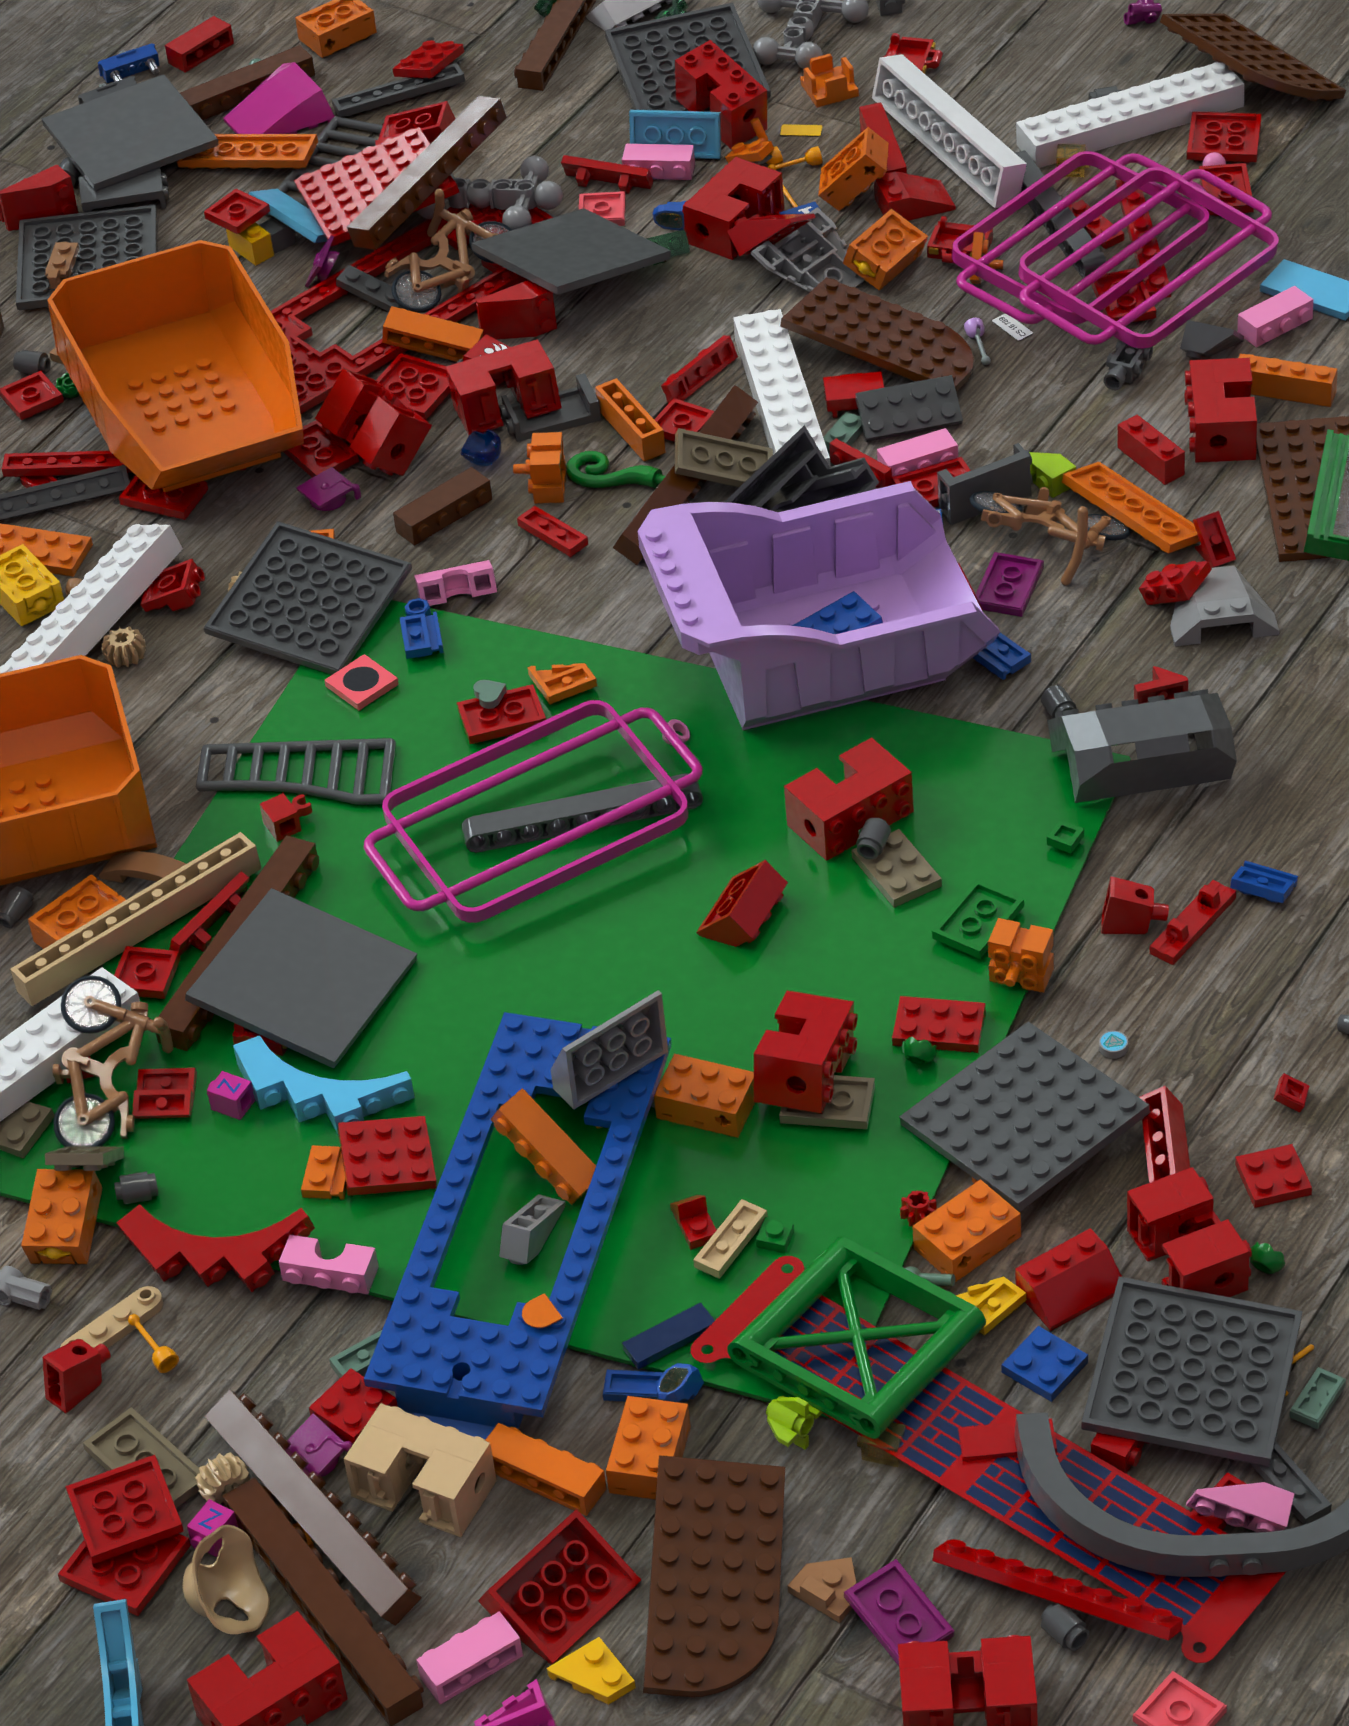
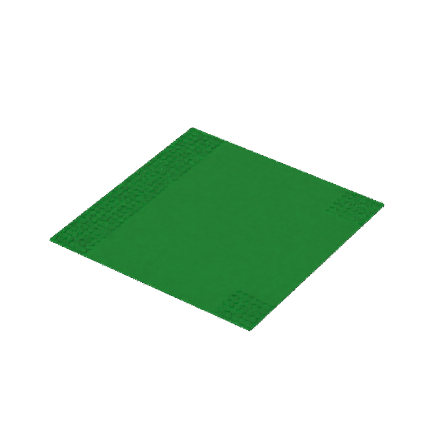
M394 600L390 601L351 662L365 654L396 676L399 685L358 711L325 686L324 680L330 677L331 674L300 665L250 743L393 738L396 746L391 793L404 785L514 735L511 734L469 744L458 712L457 702L476 698L473 686L477 681L491 680L505 683L507 690L533 684L546 720L590 700H600L612 706L619 716L638 708H651L657 711L667 723L672 719L683 722L690 732V738L684 744L699 760L703 768L702 776L698 780L703 802L697 808L688 810V819L679 828L487 920L468 923L455 916L446 902L425 911L408 909L367 856L363 848L364 840L373 831L387 825L383 814V804L355 805L305 795L306 803H311L313 812L307 816L299 817L301 831L291 835V837L315 843L317 855L319 856V865L310 874L304 888L299 890L295 899L417 953V960L335 1068L329 1067L290 1048H287L283 1056H277L300 1071L335 1080H370L407 1071L411 1077L415 1098L365 1116L364 1121L425 1116L436 1175V1188L348 1196L346 1190L344 1199H340L339 1196H332L331 1199L302 1198L301 1187L311 1146L340 1147L339 1136L326 1113L299 1123L288 1100L261 1110L255 1100L241 1120L211 1110L207 1089L221 1071L244 1078L237 1065L233 1048L235 1044L232 1033L234 1032L235 1023L214 1014L213 1019L201 1031L199 1039L192 1044L188 1051L173 1047L171 1053H165L162 1050L161 1043L157 1041L156 1033L146 1030L143 1033L136 1063L128 1065L124 1061L119 1063L114 1069L112 1084L116 1091H125L128 1094L129 1115H132L133 1098L134 1090H137L138 1069L195 1068L197 1072L196 1088L190 1117L134 1119V1132H128L127 1139H122L120 1136L121 1113L119 1110L114 1113L115 1125L113 1133L102 1147H124V1158L115 1161L113 1166L95 1171L103 1187L96 1222L119 1228L116 1222L140 1204L154 1218L173 1229L191 1235L229 1237L262 1230L282 1221L302 1208L315 1227L310 1232L308 1238L318 1239L322 1259L330 1260L337 1258L344 1251L346 1243L375 1248L379 1267L367 1295L394 1301L504 1012L582 1024V1028L592 1029L593 1026L602 1025L659 990L662 993L666 1035L671 1038L672 1043L660 1078L661 1081L674 1053L754 1072V1052L765 1031L779 1032V1023L775 1019V1012L788 990L854 1001V1013L858 1014V1021L853 1037L857 1038V1049L854 1055H850L842 1073L835 1072L834 1075L875 1078V1090L868 1128L854 1129L780 1123L781 1106L755 1102L737 1138L657 1119L655 1108L650 1107L567 1348L635 1366L624 1352L622 1342L700 1302L713 1319L716 1320L776 1259L782 1256H794L802 1261L805 1270L838 1237L848 1238L870 1251L878 1253L887 1260L904 1267L913 1247V1226H909L908 1218H900L901 1198H907L912 1191L928 1192L929 1200L935 1199L951 1161L903 1127L899 1116L1008 1037L1028 992L1027 989L1022 988L1019 982H1016L1013 987H1009L1005 984L989 981V964L992 958H988V951L981 959H978L932 939V930L970 885L978 879L1024 899V908L1013 920L1020 922L1021 928L1030 929L1031 925L1053 929L1054 935L1115 797L1075 803L1067 749L1052 752L1051 741L1047 738L867 700L742 730L716 668L430 608L431 615H433V612H437L444 653L434 651L432 655L406 659L400 617L406 616L404 607L407 603ZM585 663L596 677L597 686L549 704L529 677L527 667L536 666V671L552 670V665ZM600 715L586 717L394 807L391 813L396 820H399L605 724L609 720ZM642 718L628 724V727L669 776L692 772V769L674 747L663 740L662 733L650 719ZM615 730L404 830L447 888L555 838L552 837L482 852H471L466 847L461 828L463 821L467 818L655 780L657 778L621 734ZM675 731L677 734L683 736L681 732ZM871 737L912 772L914 812L889 825L891 832L900 829L942 878L941 887L897 907H893L852 858V849L857 848V845L826 861L787 826L784 786L816 768L835 784L845 780L844 763L839 760V755ZM369 749L364 794H379L384 749ZM358 750L342 751L338 790L353 793ZM316 751L312 785L327 788L332 751ZM279 752L264 753L260 780L275 781ZM290 752L286 782L301 783L305 752ZM1112 752L1114 763L1131 761V758L1127 755ZM246 753L240 756L236 763L234 780H249L253 753ZM218 791L174 859L187 864L241 832L256 845L262 870L283 839L277 842L264 825L259 804L282 793L292 803L294 797L301 794L271 791ZM674 813L599 828L455 898L465 907L481 906ZM1059 820L1084 828V838L1071 854L1047 845V836ZM395 834L375 843L374 846L413 899L424 900L438 893ZM766 860L788 882L782 891L784 894L783 898L770 910L772 915L765 923L761 924L758 929L760 934L751 943L745 942L734 947L701 937L696 933L733 876ZM261 870L249 876L250 878L249 882L247 883V890L252 885L254 880L257 878ZM212 899L132 947L169 950L171 939ZM228 911L206 931L212 937L211 941L231 913ZM192 945L180 956V962L165 999L139 997L140 1002L148 1004V1017L151 1020L160 1015L204 952ZM123 952L105 962L103 968L114 975ZM900 996L985 1003L986 1012L979 1052L936 1049V1057L928 1064H917L907 1060L901 1046H892V1035ZM132 1030L90 1055V1058L104 1064L107 1058L119 1048L129 1046ZM93 1076L83 1079L85 1093L94 1094L107 1100L101 1089L99 1077ZM64 1078L63 1084H57L55 1081L28 1102L51 1108L55 1115L59 1106L73 1096L71 1083L67 1084L66 1078ZM536 1093L534 1101L587 1157L597 1165L609 1128H596V1126L584 1123V1114L589 1101L573 1109L562 1097ZM87 1100L88 1111L98 1106L99 1103ZM74 1102L66 1107L60 1118V1130L63 1137L76 1146H90L97 1143L106 1134L109 1125L107 1117L92 1126L89 1131H82L77 1122ZM54 1118L25 1158L0 1150V1196L30 1204L37 1169H54V1165H45V1153L65 1147L57 1139L54 1132ZM495 1126L434 1288L459 1292L460 1301L454 1317L509 1326L517 1302L527 1303L544 1293L550 1298L586 1193L572 1205L567 1200L560 1198L555 1191V1187L536 1172L535 1166L526 1157L521 1156L516 1151L514 1144L507 1136L500 1134ZM79 1166V1168L72 1169H83V1166ZM147 1171V1174L155 1173L158 1196L151 1197L152 1200L127 1205L123 1204V1199L117 1200L114 1183L120 1182L119 1176ZM538 1194L566 1201L565 1208L541 1251L529 1263L518 1265L511 1263L509 1259L499 1257L504 1222ZM695 1195H704L707 1202V1212L717 1230L741 1199L767 1210L768 1218L794 1223V1233L786 1252L781 1253L756 1247L759 1228L719 1279L694 1268L693 1259L704 1246L690 1250L670 1208V1204ZM279 1260L270 1264L272 1269L280 1271ZM785 1264L781 1269L784 1273H791L794 1268L790 1264ZM852 1274L849 1278L858 1315L877 1327L891 1294ZM837 1280L823 1296L844 1308ZM693 1342L642 1367L654 1372H665L666 1369L677 1363L690 1364L699 1369L704 1382L703 1385L769 1403L780 1396L794 1397L738 1366L730 1358L718 1359L712 1363H702L695 1360L691 1355ZM705 1345L701 1349L704 1354H711L714 1350L711 1345ZM823 1413L820 1415L821 1417H825V1418L831 1419L830 1417H828L827 1415H825V1414H823Z

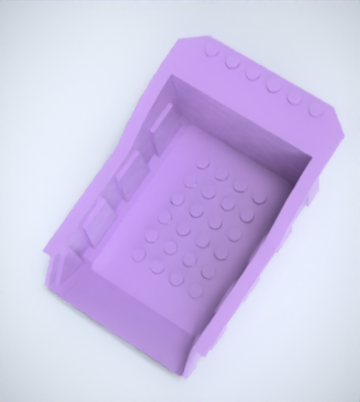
M911 481L782 512L738 503L701 502L679 504L651 510L638 530L639 548L682 648L698 655L710 653L742 730L944 681L950 674L994 642L1000 633L999 628L982 612L946 541L940 513L913 487ZM853 591L870 605L883 620L881 624L836 635L812 628L792 626Z

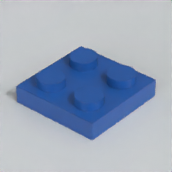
M1037 1326L1002 1363L1001 1372L1052 1402L1088 1363V1354Z

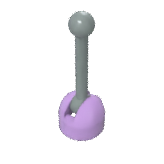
M971 318L964 324L965 332L969 338L976 339L982 355L981 363L989 365L991 359L986 355L980 338L984 334L985 329L983 321L980 318Z

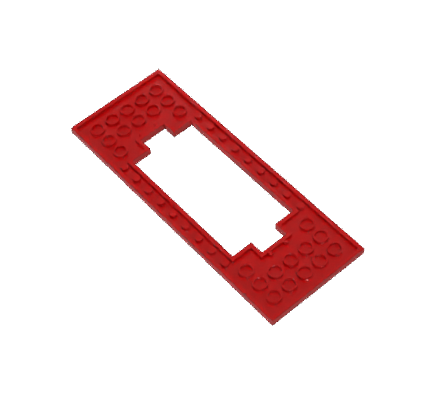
M470 204L469 208H466L473 216L472 222L477 225L487 221L502 223L503 213L505 212V210L497 208L491 209V205L486 208H475ZM450 207L446 210L458 214L466 207L458 209ZM538 207L528 210L531 215V224L554 218ZM442 219L437 232L443 226H445L448 223V221ZM431 220L418 225L351 264V266L376 277L386 270L385 267L390 260L396 258L400 261L411 253H417L432 244V237L427 235V230ZM497 226L484 227L487 231L498 235L507 232ZM454 229L446 238L448 239V244L458 250L456 229ZM466 235V243L468 245L469 236ZM481 260L482 266L493 272L492 274L425 314L457 322L477 310V299L517 285L527 279L498 264ZM344 269L271 311L289 341L300 414L326 399L343 368L366 376L395 359L400 353H405L409 350L382 343L381 339L352 356L336 344L319 352L304 342L313 333L312 328L301 320L348 293V291L336 286V279Z

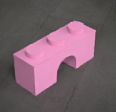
M489 560L414 575L418 598L427 600L429 606L447 603V598L457 594H471L472 597L497 592L494 571Z
M289 1235L279 1260L283 1281L292 1284L317 1286L322 1289L330 1288L362 1294L369 1293L379 1267L376 1251L373 1247L346 1243L344 1251L340 1256L325 1260L322 1259L318 1239Z

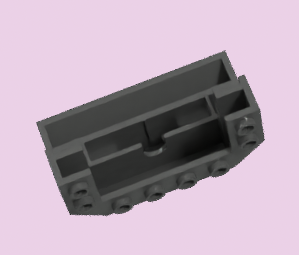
M804 425L747 479L725 503L751 505L775 512H782L870 491L879 481L864 457L830 467Z
M1208 689L1174 693V699L1165 700L1164 695L1148 697V703L1139 704L1138 699L1122 701V707L1112 708V703L1095 705L1096 711L1079 713L1078 709L1066 710L1055 713L1054 719L1047 720L1052 752L1067 749L1075 803L1231 779L1237 762L1232 727L1218 693L1209 694ZM1188 734H1195L1196 751H1190ZM1135 743L1137 760L1113 762L1111 746Z

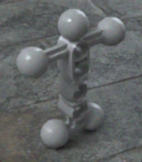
M757 0L758 6L767 13H776L782 7L796 8V11H794L793 17L787 22V27L783 31L784 46H779L773 38L761 37L754 43L753 51L758 62L762 65H771L777 59L796 61L802 69L807 67L810 69V59L823 55L821 48L817 44L807 42L812 37L823 12L839 13L847 21L858 23L867 17L869 11L868 3L866 0Z
M534 155L527 157L521 164L520 174L523 179H492L491 183L485 179H476L471 182L470 179L455 178L452 173L451 176L456 182L460 193L444 200H449L450 207L457 209L469 208L471 204L475 208H486L491 205V209L505 210L502 223L515 230L531 225V215L528 210L535 208L537 205L545 210H552L559 206L563 199V192L557 183L544 181L549 174L548 164L542 157ZM435 203L417 210L423 218L432 220Z

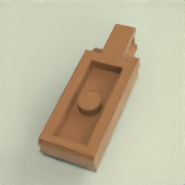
M55 243L45 270L50 289H56L63 278H70L79 253L78 243Z

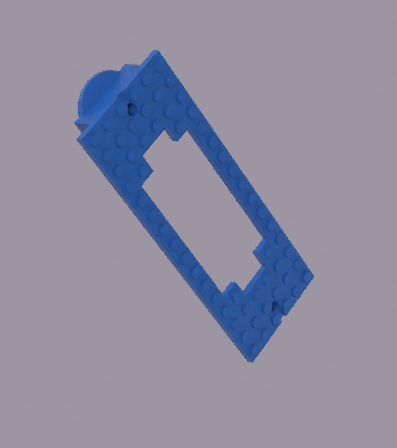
M504 1012L364 1377L365 1386L395 1391L397 1406L405 1412L418 1417H426L434 1423L445 1427L451 1426L459 1432L483 1439L489 1436L498 1423L519 1429L524 1414L543 1418L672 1046L671 1038L667 1037V1053L589 1100L584 1114V1123L586 1125L609 1128L549 1298L563 1319L544 1328L531 1327L522 1318V1309L526 1303L517 1302L509 1326L454 1317L460 1301L459 1292L434 1288L494 1129V1123L490 1119L502 1105L522 1088L533 1099H535L536 1093L561 1097L553 1089L551 1077L553 1064L562 1048L598 1026L586 1029L582 1028V1024Z

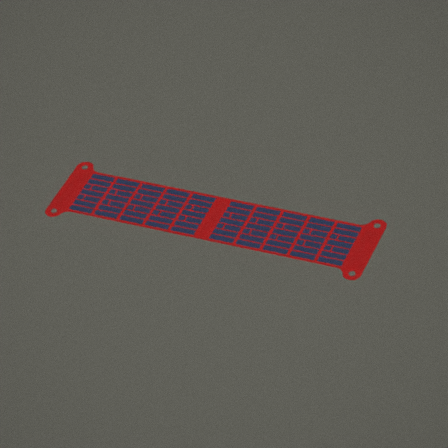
M782 1256L776 1259L693 1342L691 1346L692 1357L702 1363H712L718 1359L730 1358L727 1351L728 1345L804 1271L802 1261L794 1256ZM790 1264L794 1269L791 1273H784L781 1269L782 1266ZM822 1295L781 1337L849 1330L845 1309ZM859 1317L862 1329L876 1327ZM896 1338L865 1341L877 1392L902 1368L917 1350ZM852 1342L775 1351L778 1355L860 1400L865 1396ZM711 1345L714 1350L711 1354H704L701 1351L702 1347ZM946 1367L878 1438H869L827 1415L1127 1598L1137 1599L1142 1602V1605L1153 1609H1167L1174 1616L1183 1618L1182 1630L1180 1631L1183 1636L1181 1650L1183 1655L1192 1662L1206 1663L1212 1660L1287 1572L1226 1575L1222 1577L1159 1575L1117 1564L1079 1545L1052 1523L1039 1508L1022 1476L1018 1456L962 1461L958 1427L1015 1422L1016 1414L1024 1413ZM1054 1432L1057 1452L1055 1453L1062 1469L1074 1486L1089 1501L1103 1511L1134 1526L1166 1534H1228ZM1201 1642L1205 1644L1206 1650L1203 1653H1197L1193 1650V1645Z

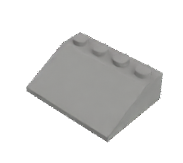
M659 990L562 1048L551 1068L553 1089L573 1109H576L668 1052L662 993Z

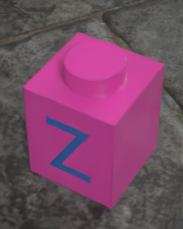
M221 1071L207 1089L211 1110L238 1120L242 1119L255 1102L251 1081Z
M209 1499L187 1525L191 1545L196 1549L204 1537L210 1535L222 1525L238 1527L235 1512ZM222 1538L218 1539L207 1553L217 1557L222 1547Z

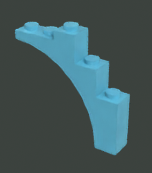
M260 1035L233 1045L237 1065L244 1079L251 1081L255 1100L260 1110L288 1100L299 1123L326 1113L338 1136V1123L364 1121L365 1116L415 1098L411 1077L407 1071L370 1080L328 1079L300 1071L285 1063L268 1048Z
M127 1599L94 1604L93 1610L103 1681L105 1726H144L140 1704L143 1689L138 1658L136 1659Z

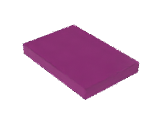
M994 552L976 592L982 609L1022 617L1044 569V560Z
M897 1559L844 1591L846 1601L898 1666V1644L911 1641H947L954 1637L955 1631Z

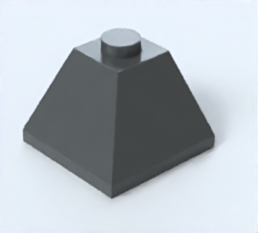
M1187 320L1180 349L1187 352V357L1201 359V355L1210 357L1243 342L1244 336L1234 329Z

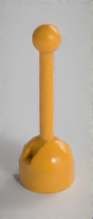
M816 146L808 149L803 158L778 165L770 164L767 168L777 170L805 161L809 165L817 166L823 164L820 149Z
M136 1314L130 1315L128 1323L138 1329L154 1350L152 1361L160 1373H167L175 1368L179 1362V1357L175 1351L168 1346L159 1347L141 1325L140 1317Z

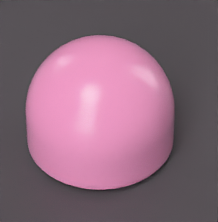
M1213 152L1205 156L1202 166L1224 165L1226 161L1221 154Z
M676 719L668 722L674 732L679 731L683 734V736L677 735L684 743L689 740L690 732L683 722ZM662 734L663 740H664L667 744H670V742H669V741L665 738V736Z

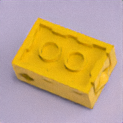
M24 544L0 555V605L21 627L53 612L56 606L64 601L60 581Z

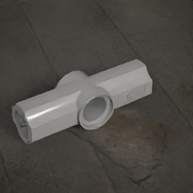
M4 1266L0 1270V1305L7 1306L11 1302H15L38 1310L47 1307L52 1293L49 1284L26 1278L18 1269L12 1266Z

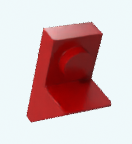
M1219 511L1193 520L1201 543L1195 546V549L1205 561L1209 562L1211 568L1236 559Z
M1153 666V680L1134 685V699H1138L1139 704L1148 703V697L1164 695L1165 700L1174 699V693L1188 691V678Z
M695 1195L670 1204V1208L690 1250L704 1246L717 1231L707 1212V1202L704 1195Z

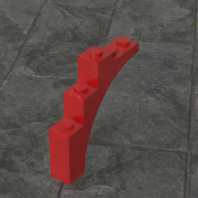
M140 1204L116 1222L125 1237L163 1282L179 1274L182 1268L188 1264L207 1287L214 1282L220 1281L226 1275V1272L232 1269L251 1292L258 1287L264 1286L270 1280V1277L275 1274L270 1264L280 1259L289 1235L308 1237L310 1232L315 1229L309 1216L302 1208L282 1221L262 1230L229 1237L198 1236L173 1229L154 1218Z

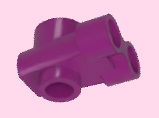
M1138 0L1136 3L1129 4L1128 12L1124 14V23L1130 25L1145 21L1147 24L1155 22L1162 12L1161 4L1154 3V0Z

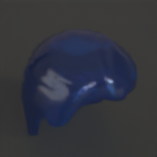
M489 429L486 430V433L473 431L461 449V456L477 466H489L500 456L502 448L501 439L494 431Z

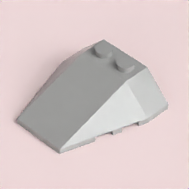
M818 207L808 213H814L815 219L776 245H773L768 240L751 252V255L767 270L809 292L826 277L855 288L866 282V280L843 264L847 252V244L844 239L841 240L836 232L837 227L835 223Z
M1235 565L1212 568L1190 600L1175 603L1170 625L1174 646L1201 644V628L1249 623L1253 638L1279 635L1274 612Z

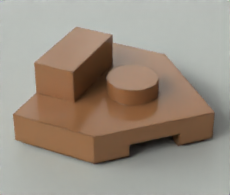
M852 1557L806 1564L787 1585L788 1593L840 1623L852 1610V1607L844 1598V1591L856 1584Z

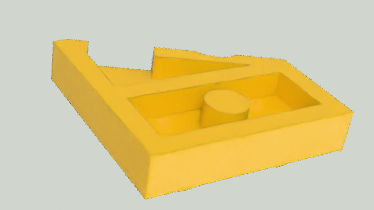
M1004 1276L990 1280L986 1284L969 1286L966 1293L956 1295L982 1311L986 1324L980 1330V1333L984 1336L1026 1301V1292Z
M600 1637L547 1667L550 1679L556 1681L557 1678L571 1683L574 1690L583 1694H591L595 1699L608 1705L636 1688L634 1679Z

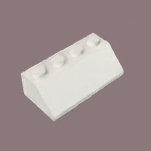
M605 0L586 17L603 30L627 26V21L631 19L633 22H636L645 16L644 13L649 10L651 14L661 8L660 4L666 2L668 5L675 0Z

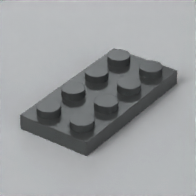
M952 375L858 392L855 395L866 442L963 423Z

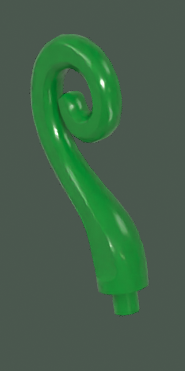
M585 451L576 454L569 459L566 465V472L570 480L580 486L590 488L613 487L625 484H639L657 488L665 478L662 475L661 469L644 465L633 466L601 475L608 470L609 460L604 453L598 451ZM588 462H596V463H598V464H596V465H587V466L585 467V472H586V473H583L582 471L579 470V468H580L583 464H585V463H588Z

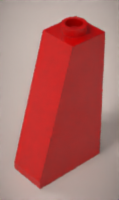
M882 103L859 107L860 133L869 127L889 143L886 173L901 172L907 174V166Z

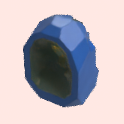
M686 201L668 202L667 204L658 205L653 210L654 222L664 229L684 230V214L682 209Z
M677 1363L666 1369L658 1380L656 1389L657 1399L685 1403L689 1399L696 1397L704 1383L699 1369L690 1364Z

